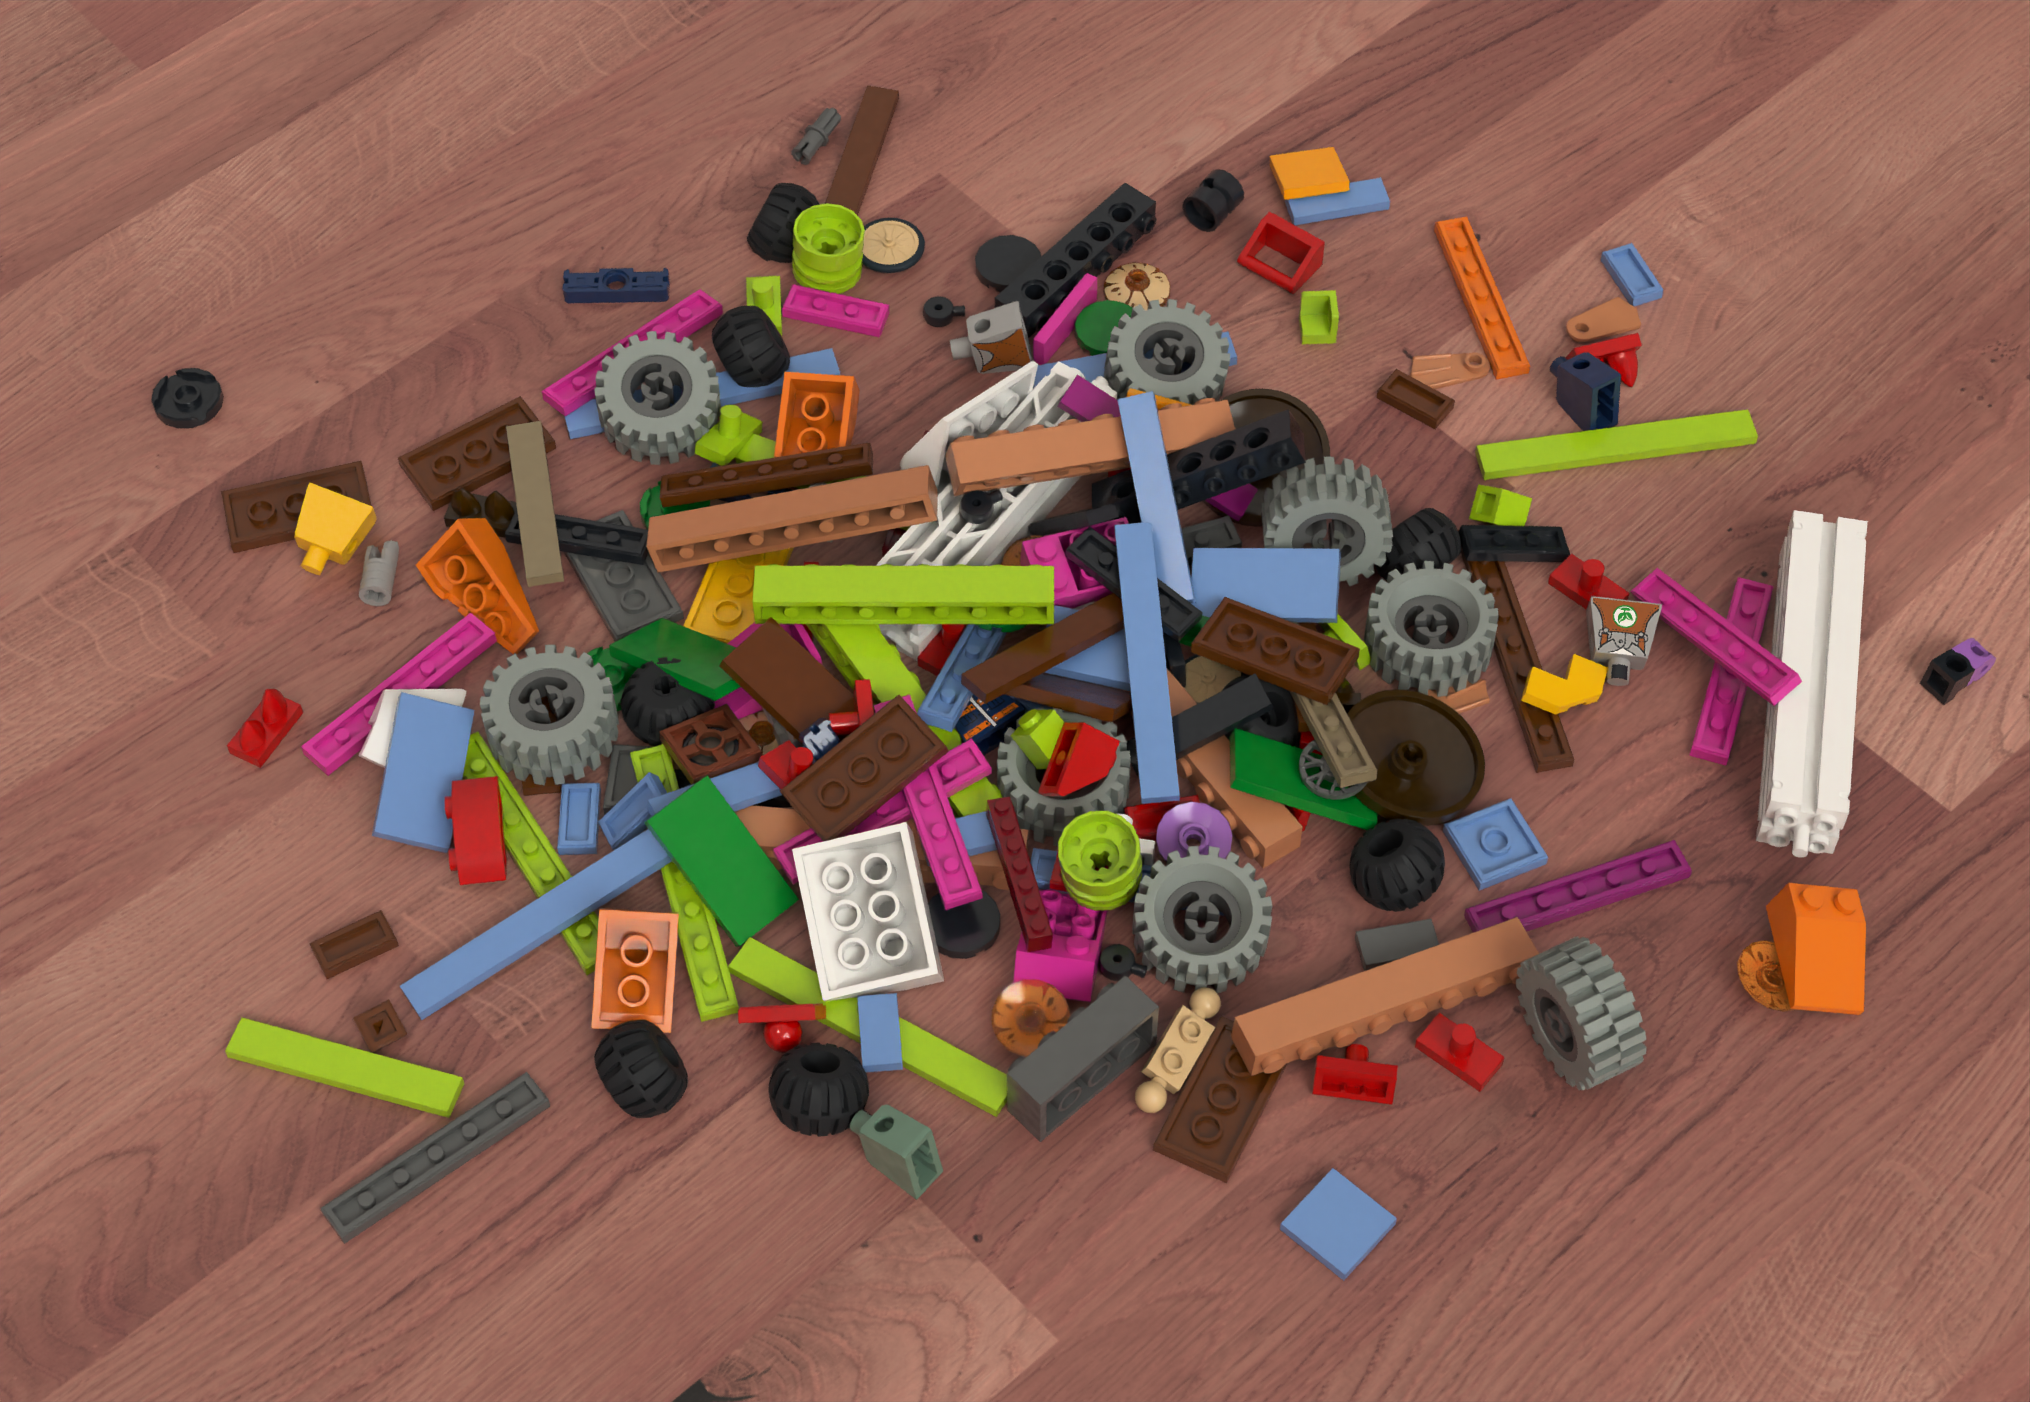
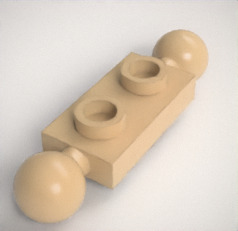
M1202 987L1195 990L1190 997V1009L1184 1005L1177 1009L1141 1072L1152 1080L1139 1085L1135 1092V1102L1142 1111L1146 1113L1160 1111L1167 1101L1166 1090L1172 1094L1180 1090L1214 1031L1215 1027L1205 1021V1019L1215 1016L1221 1007L1220 996L1212 988Z

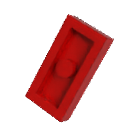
M1634 333L1573 348L1566 358L1569 360L1583 352H1588L1603 363L1608 362L1611 368L1621 374V381L1627 386L1633 387L1638 374L1636 351L1642 346L1639 334Z
M266 689L261 703L228 743L229 753L261 768L303 714L301 705L285 698L277 689Z

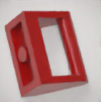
M1269 211L1260 221L1237 259V263L1284 290L1295 294L1321 267L1325 242ZM1266 245L1297 262L1300 266L1293 278L1256 259L1254 256Z

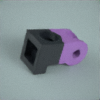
M1974 638L1967 639L1932 659L1920 684L1945 705L1955 698L1957 692L1970 685L1973 681L1983 677L1994 665L1996 657L1984 649Z

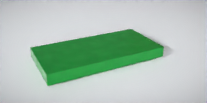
M664 618L609 645L611 657L636 668H641L643 664L653 661L655 664L659 662L658 658L668 657L667 661H672L673 658L680 659L679 663L656 665L676 679L684 688L715 701L741 687L719 666L722 660L736 647Z
M1237 728L1233 730L1230 736V788L1361 829L1368 830L1375 827L1377 824V813L1364 805L1355 795L1338 800L1326 799L1312 793L1304 785L1299 774V760L1304 749ZM1313 752L1310 753V756L1316 759H1321L1323 756ZM1319 767L1305 769L1308 776L1320 773ZM1323 779L1320 787L1331 790L1333 783ZM1336 787V788H1335V791H1339V790H1340L1339 787Z
M708 775L700 779L644 822L736 947L741 946L749 937L755 935L799 900Z

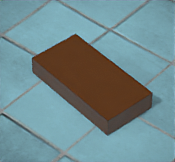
M1395 369L1377 391V399L1433 429H1436L1454 408L1455 403L1454 399L1398 369Z
M382 910L309 943L326 979L399 946Z

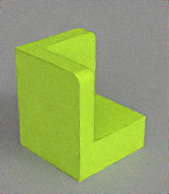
M1336 290L1302 292L1299 310L1302 345L1336 343L1339 321Z
M1478 484L1469 519L1497 526H1525L1532 498L1502 488Z

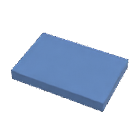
M1054 605V624L1079 610ZM1124 629L1043 673L1130 691Z

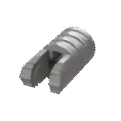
M386 541L383 545L382 553L374 545L367 546L359 588V598L364 603L372 606H384L391 601L399 555L398 542Z

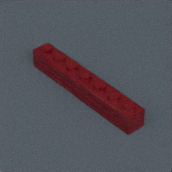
M1011 797L987 800L986 817L989 821L1015 907L1027 953L1052 948L1053 933Z

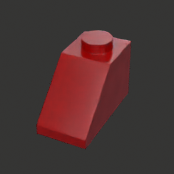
M1064 722L1038 793L1043 796L1063 797L1106 777L1116 762V751L1120 741L1084 722Z

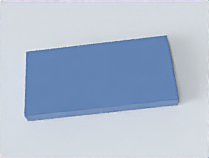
M1193 548L1191 580L1196 602L1191 604L1203 612L1202 616L1210 618L1223 598L1227 597L1290 622L1337 623L1340 549Z
M403 692L400 693L372 836L439 852H448L453 833V821L446 817L444 799L445 796H451L452 781L462 780L475 710Z

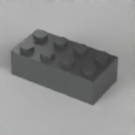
M1126 975L1116 984H1107L1099 992L1093 1003L1087 1008H1078L1069 1017L1064 1027L1057 1032L1051 1031L1046 1034L1039 1042L1036 1050L1027 1057L1024 1055L1020 1056L1011 1064L1007 1073V1110L1039 1142L1044 1140L1156 1046L1159 1006Z

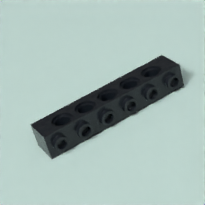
M1124 183L995 297V308L1019 301L1028 338L1036 331L1039 332L1084 275L1088 273L1097 277L1100 273H1105L1120 255L1126 254L1131 250L1134 243L1144 234H1149L1156 224V201Z
M1287 409L1168 454L1167 459L1177 509L1185 508L1306 463L1304 434L1291 411ZM1131 469L1092 483V508L1113 504L1116 505L1119 517L1111 520L1126 517L1129 524L1141 523Z

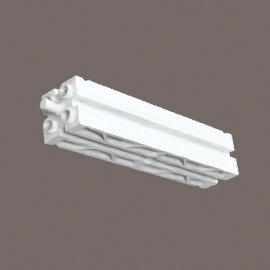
M1058 361L1051 369L1050 375L1045 376L996 431L1023 432L1025 428L1032 425H1044V428L1058 426L1059 423L1066 420L1076 419L1057 406L1075 377L1079 375L1085 379V376L1078 369L1071 368ZM1098 376L1091 382L1117 399V392L1108 386L1109 383L1104 377ZM1081 476L995 489L1002 493L1003 500L994 504L991 518L982 524H972L963 519L959 506L964 495L954 496L950 482L938 495L937 521L912 525L876 566L883 564L893 566H917L920 564L930 566H954L958 564L992 566L1001 564L1008 551L1014 545L1026 541L1031 535L1029 530L1030 524L1044 520ZM989 490V491H983V492H985V493H987V494L989 495L990 493L994 492L995 490ZM879 624V627L886 640L890 639L896 643L897 650L918 661L917 657L942 629V624Z
M1794 510L1788 526V535L1784 539L1779 555V565L1781 568H1779L1771 654L1797 672L1802 682L1775 706L1767 701L1758 809L1759 824L1756 841L1768 843L1775 847H1784L1791 840L1793 841L1792 854L1796 857H1806L1808 851L1812 853L1825 852L1833 854L1839 839L1840 829H1843L1849 815L1850 800H1848V796L1851 790L1866 554L1865 537L1868 521L1838 517L1836 523L1823 522V514Z

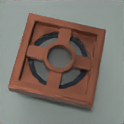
M728 704L659 731L660 741L691 785L707 775L709 778H713L759 762V758L762 756L761 749Z

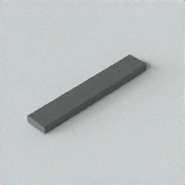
M525 1072L321 1207L322 1214L344 1244L549 1108V1099L531 1076Z

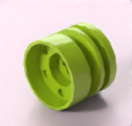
M826 203L814 205L802 211L797 217L793 229L792 271L796 281L801 286L841 294L853 288L860 280L863 266L865 229L862 220L852 210L842 205Z
M1089 811L1075 817L1064 828L1058 841V858L1062 881L1071 898L1083 907L1094 911L1113 910L1125 905L1136 895L1142 880L1140 840L1134 827L1124 817L1109 811Z

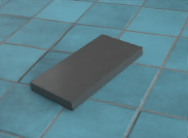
M623 510L596 520L633 527ZM564 552L615 642L661 618L674 623L684 619L680 605L661 573L657 572L649 553L644 565Z

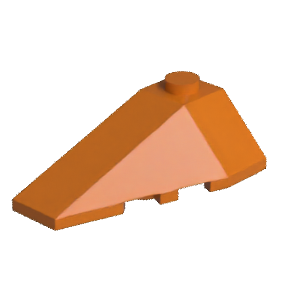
M486 518L457 519L416 564V567L437 596L441 599H448L459 608L458 612L464 617L469 613L476 616L495 632L497 642L510 653L518 654L539 632L506 548Z

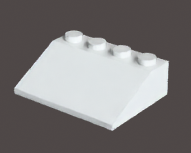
M1031 361L942 418L922 439L905 453L900 462L901 470L929 465L939 495L951 482L945 458L950 443L962 436L971 435L978 439L988 437L989 434L995 432L1033 390L1038 364Z
M907 822L792 849L821 995L824 1002L909 990L944 981L914 835Z

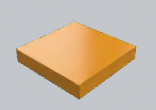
M1334 147L1270 156V168L1284 200L1349 191L1348 176Z

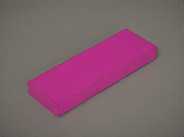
M1088 273L1084 275L1033 338L1034 362L1039 365L1046 364L1074 330L1076 319L1080 312L1097 301V277Z
M792 284L782 307V316L786 318L879 338L890 313L888 304Z

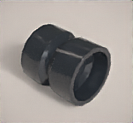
M1216 169L1211 171L1200 183L1199 187H1196L1183 201L1182 208L1191 224L1202 231L1212 232L1227 218L1228 213L1231 214L1243 201L1244 191L1242 185L1232 174L1225 170Z

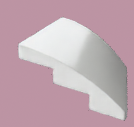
M464 689L383 690L368 724L372 725V728L358 756L385 768L397 701L401 692L462 707L467 691Z

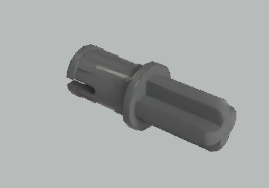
M826 108L813 125L806 127L804 137L791 151L796 161L799 162L804 155L801 164H809L819 148L827 145L829 135L841 121V115L837 113L835 108Z

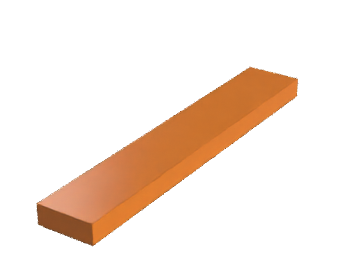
M1467 216L1435 222L1434 232L1485 355L1490 362L1495 379L1529 374L1530 364Z

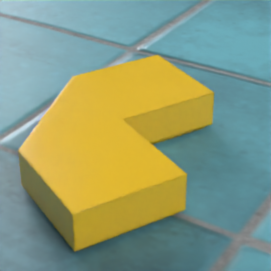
M1573 654L1569 661L1565 679L1532 667L1527 676L1521 701L1555 715L1568 711L1570 707L1579 704L1588 705L1597 702L1602 694L1608 667Z

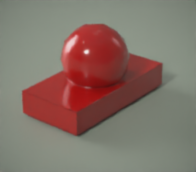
M823 1003L740 1007L738 1009V1023L767 1022L763 1032L765 1042L772 1050L780 1053H786L800 1043L803 1032L798 1021L826 1019V1005H823Z

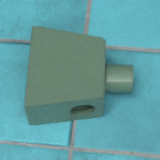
M888 1104L882 1105L873 1115L865 1110H860L852 1118L850 1130L859 1135L867 1161L916 1200L943 1172L932 1129Z

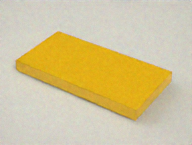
M794 547L709 563L684 627L728 644L755 622L752 602L755 566H767L770 564L787 566Z

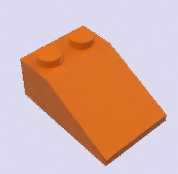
M784 372L774 458L851 445L856 425L860 393L854 376Z
M1787 883L1766 905V910L1790 1009L1861 1015L1864 1012L1866 921L1857 889Z
M613 908L599 909L591 1029L611 1030L615 1026L627 1021L647 1020L655 1024L662 1032L671 1033L678 912Z

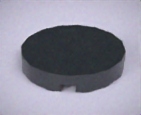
M1014 235L995 237L985 242L979 248L975 256L976 275L981 283L988 288L990 285L996 287V291L1002 292L1041 257V252L1034 243L1023 237Z
M183 368L177 370L176 375L170 378L167 375L162 378L153 389L151 400L157 417L163 423L181 429L194 428L213 419L222 408L224 396L219 382L216 381L215 376L210 372L199 368Z
M982 891V899L945 910L939 893L931 898L928 906L939 953L950 958L967 959L993 946L1000 932V912L996 902L985 891Z

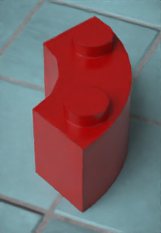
M498 776L452 781L451 796H445L444 799L446 817L453 821L455 848H449L448 850L451 872L458 871L460 885L506 880L507 854L504 837L503 804Z

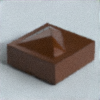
M389 999L352 1019L371 1053H375L407 1036V1032Z

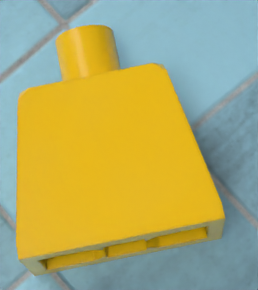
M309 483L294 536L298 547L307 551L301 567L310 573L321 575L328 559L345 565L377 520L374 508Z

